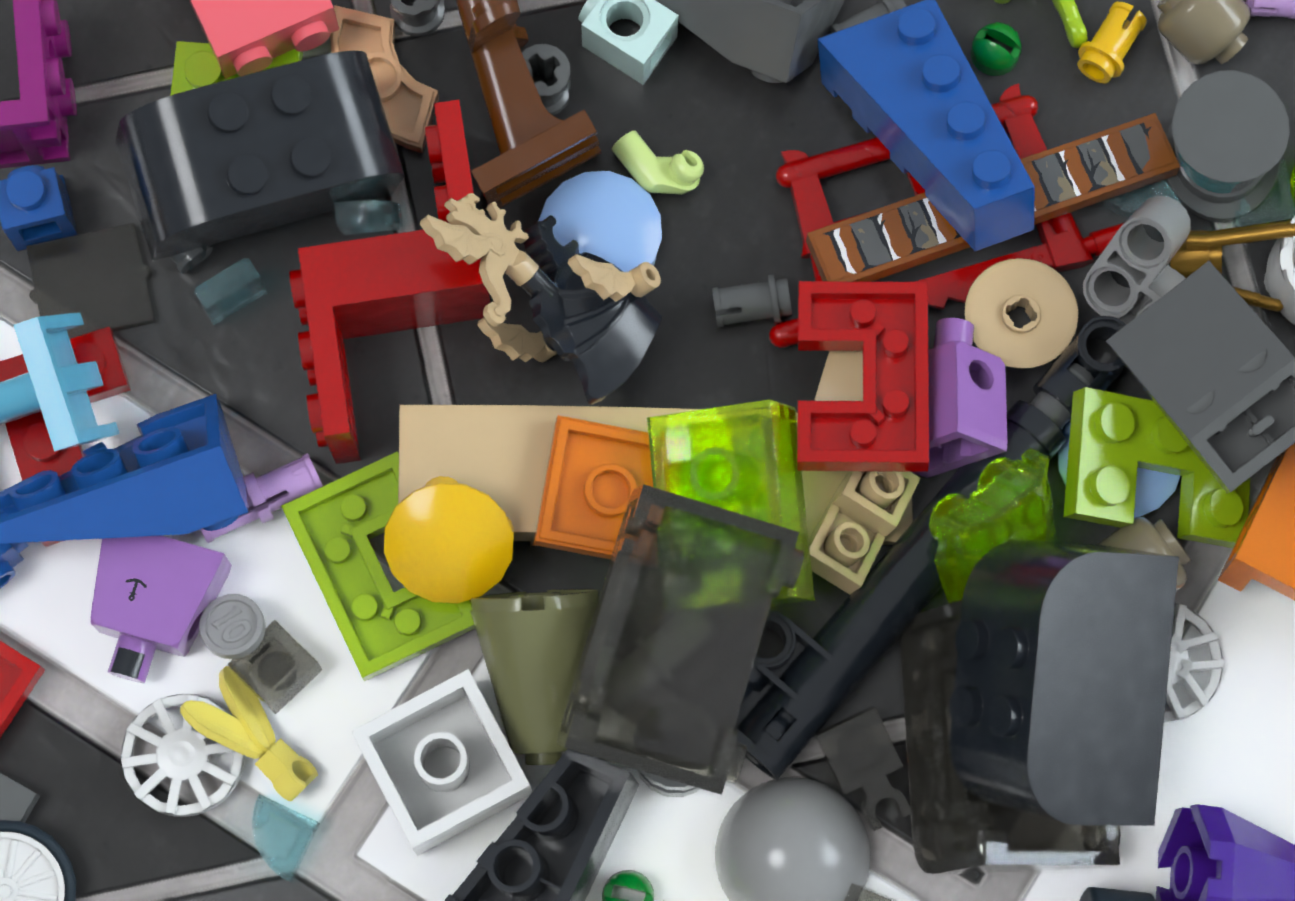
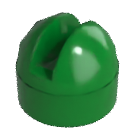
M1001 22L985 25L976 33L971 46V59L975 67L986 75H1005L1017 65L1022 44L1017 31L1009 24ZM991 36L1013 48V50L1009 53L999 44L984 38Z
M623 870L613 874L606 881L602 891V901H629L612 898L614 886L644 893V901H654V889L651 882L646 876L634 870Z

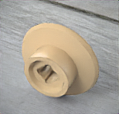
M1016 258L998 262L984 270L976 278L966 298L965 320L974 325L973 342L979 349L1000 357L1005 366L1033 368L1054 360L1068 347L1077 328L1078 306L1070 285L1056 270L1039 261ZM1017 306L1025 308L1029 319L1033 320L1023 325L1022 328L1015 327L1014 322L1007 315L1011 310L1016 309Z

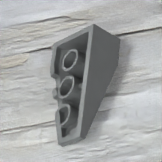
M845 0L655 1L678 14V21L730 62L750 69L752 74L760 80L771 83H787L813 64L819 52L818 38L828 35L830 26L833 25Z

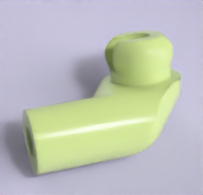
M636 131L625 134L612 147L613 153L636 182L647 192L686 194L699 185L700 177L704 172L703 161L696 153L683 150L681 154H675L673 157H656Z

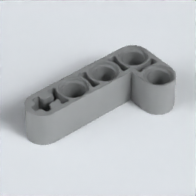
M1169 196L1148 198L1119 228L1091 267L1083 282V294L1087 303L1095 312L1101 316L1115 317L1127 325L1186 279L1168 265L1186 241L1190 232V217L1179 201ZM1143 224L1155 227L1161 233L1164 242L1151 239L1146 233ZM1110 271L1122 274L1127 279L1130 288L1119 285L1113 279Z

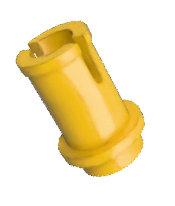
M1118 1L1113 3L1107 17L1092 41L1084 42L1078 50L1080 59L1077 66L1089 79L1105 84L1111 78L1119 77L1125 67L1122 60L1140 31H1143L1147 24V19L1140 10L1136 12L1131 21L1127 20L1124 23L1134 7L1131 4Z

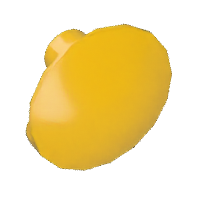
M439 476L432 478L423 488L413 491L396 505L385 526L384 554L393 576L409 592L431 602L458 604L471 600V598L483 596L502 580L512 561L514 527L505 511L488 494L466 484H459L453 478Z

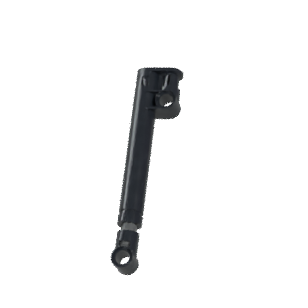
M1100 316L1092 318L1083 325L1076 338L1033 386V391L1036 394L1034 399L1030 403L1021 400L1016 401L1007 412V451L960 467L868 573L862 587L849 595L813 638L785 615L775 610L764 609L753 612L744 619L737 633L717 654L716 657L719 663L695 691L684 688L678 695L683 703H688L702 709L714 722L718 735L758 769L772 779L778 780L1045 467L1044 462L1051 460L1065 444L1066 437L1061 430L1068 422L1071 423L1073 392L1084 387L1106 391L1112 382L1120 376L1125 365L1118 356L1114 362L1107 364L1099 363L1088 354L1086 343L1095 339L1106 341L1126 324L1115 317ZM762 628L772 629L782 638L784 649L776 657L769 659L760 658L748 646L747 639L750 634ZM730 682H733L725 694L715 702L714 700Z

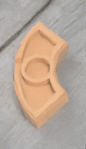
M334 5L339 30L330 33L331 53L363 51L367 54L394 143L423 153L427 141L425 126H431L435 113L434 103H437L439 99L438 90L416 81L400 64L394 48L396 28L394 19Z

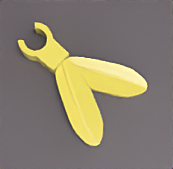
M223 667L219 673V688L232 715L203 701L192 700L186 701L181 705V715L194 730L205 737L242 755L259 759L255 765L272 782L276 792L284 799L292 802L318 776L316 768L306 758L299 756L281 738L275 743L274 731L248 680L233 667Z

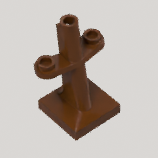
M456 0L500 151L499 156L473 169L471 172L488 205L496 202L500 209L601 154L598 146L600 144L596 136L597 131L585 109L565 120H561L550 114L544 107L520 50L527 44L529 39L526 28L519 27L516 24L521 14L518 1Z

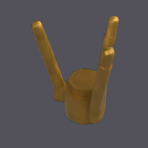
M1291 220L1213 231L1190 230L1186 241L1170 262L1171 268L1187 278L1206 262L1210 261L1222 274V246L1295 236V223H1290ZM1233 287L1250 306L1276 312L1284 308L1279 299Z

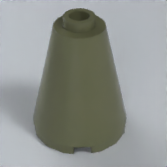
M560 589L537 593H526L525 591L489 594L471 598L472 610L470 612L512 752L524 754L525 765L556 764L570 745L577 747L600 609L598 590Z

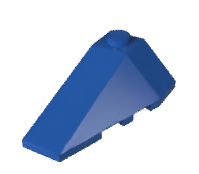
M217 394L156 414L136 424L140 436L114 449H107L106 445L100 442L82 451L85 457L77 461L70 471L60 476L52 470L41 471L1 491L0 544L183 535L200 529L215 531L225 528L236 521L240 515L248 513L245 481Z

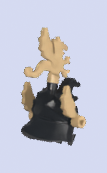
M474 193L467 194L459 201L451 198L445 202L444 206L450 211L446 216L449 223L430 215L420 221V225L425 233L433 238L438 250L447 252L455 262L464 260L470 265L482 258L479 273L484 286L494 302L484 307V318L479 320L477 325L483 334L491 339L494 349L504 351L512 361L520 358L527 362L534 358L539 362H545L556 354L563 361H572L582 382L589 405L598 403L623 385L638 367L662 320V315L645 297L646 294L657 288L661 283L660 274L652 264L643 262L629 272H623L616 265L601 257L586 252L580 254L579 244L576 240H572L565 246H562L553 235L552 230L556 224V219L551 215L543 221H538L524 232L521 230V222L517 220L511 224L509 231L504 225L506 211L504 209L500 210L496 202L490 203L486 208L492 219L490 220L485 215L483 209L478 210L476 208V203L480 201V198ZM514 242L520 244L524 243V251H526L530 255V257L525 252L520 251L516 247ZM505 271L518 286H521L531 296L528 302L532 308V319L539 326L540 332L530 333L522 325L503 323L506 320L505 314L511 309L512 301L503 279Z

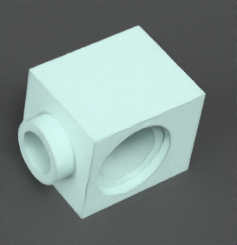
M587 0L578 18L582 22V46L642 85L645 84L676 40L678 34V14L655 0ZM630 19L641 28L631 36H619L614 34L609 29V26L617 20Z

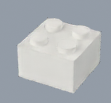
M469 669L351 731L403 833L417 856L530 796L532 793L530 783Z

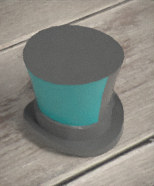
M1236 70L1217 71L1193 82L1182 93L1177 102L1172 123L1165 133L1180 165L1177 175L1164 179L1175 199L1186 210L1204 220L1231 222L1244 218L1258 209L1269 197L1276 184L1281 157L1287 148L1290 135L1289 118L1285 106L1277 93L1261 79L1252 74Z

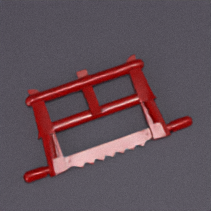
M1019 83L1010 86L1002 93L999 102L991 104L1016 153L1020 159L1046 151L1045 143L1033 119L1039 109L1037 100L1030 95L1021 96ZM877 137L810 157L799 150L781 151L780 155L785 164L777 169L776 180L782 187L791 189L803 241L801 258L811 259L815 281H822L806 243L807 233L849 219L845 218L833 222L820 179L879 163V161L889 160L890 151ZM907 172L915 196L924 193L925 189ZM1070 212L1036 224L1042 242L1041 245L915 282H928V306L943 310L947 299L965 303L968 292L976 278L990 266L1004 260L1016 258L1031 259L1042 262L1057 272L1087 266L1094 261L1091 254L1101 255L1124 223L1090 232L1089 236L1083 238ZM798 318L782 322L770 329L769 340L774 346L785 348L798 344Z

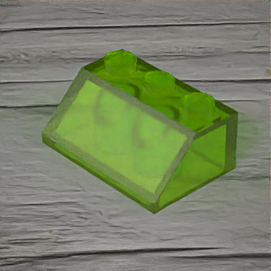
M763 400L647 417L665 613L757 608L815 601L802 471H797V419L795 407L773 400Z

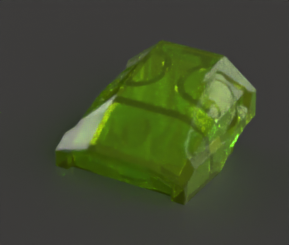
M1029 448L1021 454L1022 461L1019 459L1013 461L1007 457L997 458L991 461L982 471L978 481V492L974 491L970 494V498L959 493H952L942 498L935 506L929 523L931 535L938 541L934 562L949 607L952 610L961 614L963 593L967 580L978 561L992 548L1012 540L1054 541L1056 530L1054 527V506L1047 477L1048 456Z

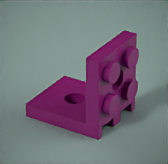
M13 0L20 100L0 102V169L70 161L67 116L76 115L77 105L73 81L71 78L65 79L62 58L72 56V43L67 20H60L57 0Z

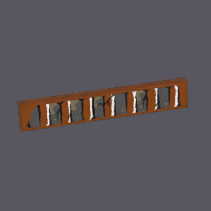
M1156 113L1020 159L1035 186L1034 225L1176 176L1180 169L1179 162ZM925 192L809 232L806 237V243L822 281L872 282L971 247L925 196Z

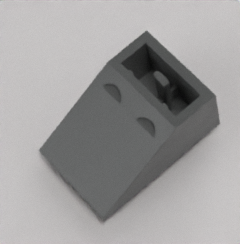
M1210 261L1202 265L1106 340L1107 344L1226 493L1232 492L1295 443V357Z

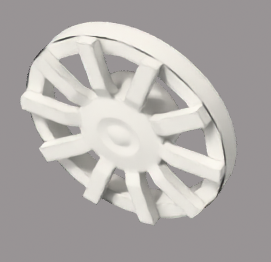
M176 694L159 698L152 702L128 726L122 745V769L132 792L151 809L174 817L199 815L220 805L238 784L245 761V755L219 743L208 745L205 741L207 737L193 731V727L184 718L182 728H175L166 709L181 706L186 701H203L228 713L217 703L193 694ZM156 714L167 733L162 738L143 729L144 725ZM137 737L156 746V753L133 756ZM233 752L230 773L211 764V755ZM158 764L160 769L141 785L134 767ZM205 772L224 781L218 791L209 797L199 779ZM169 777L172 781L167 803L160 802L149 793L163 779ZM190 782L199 802L179 806L178 800L182 783Z

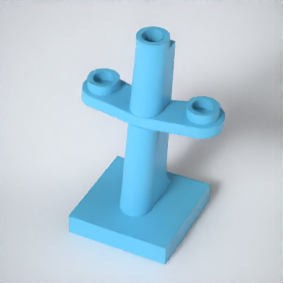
M80 312L40 316L14 324L13 326L28 373L0 382V425L42 412L54 451L97 442L120 434L116 422L99 426L96 422L87 391L104 386L96 361L77 363L67 333L69 329L84 325Z

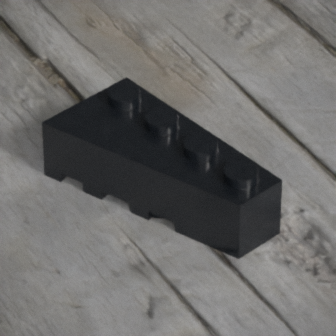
M570 745L516 812L517 816L495 843L493 841L476 861L478 863L454 894H449L444 901H585L640 784L631 772Z

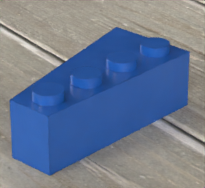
M924 0L818 38L821 83L834 98L839 95L851 108L852 117L867 134L872 131L890 151V159L904 174L909 172L925 189V196L974 251L1034 230L1035 186L936 0Z

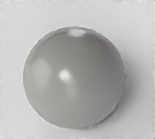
M800 777L773 779L761 783L743 794L724 817L715 845L716 871L721 887L729 901H857L867 882L871 862L868 834L860 815L853 805L830 786L812 779Z

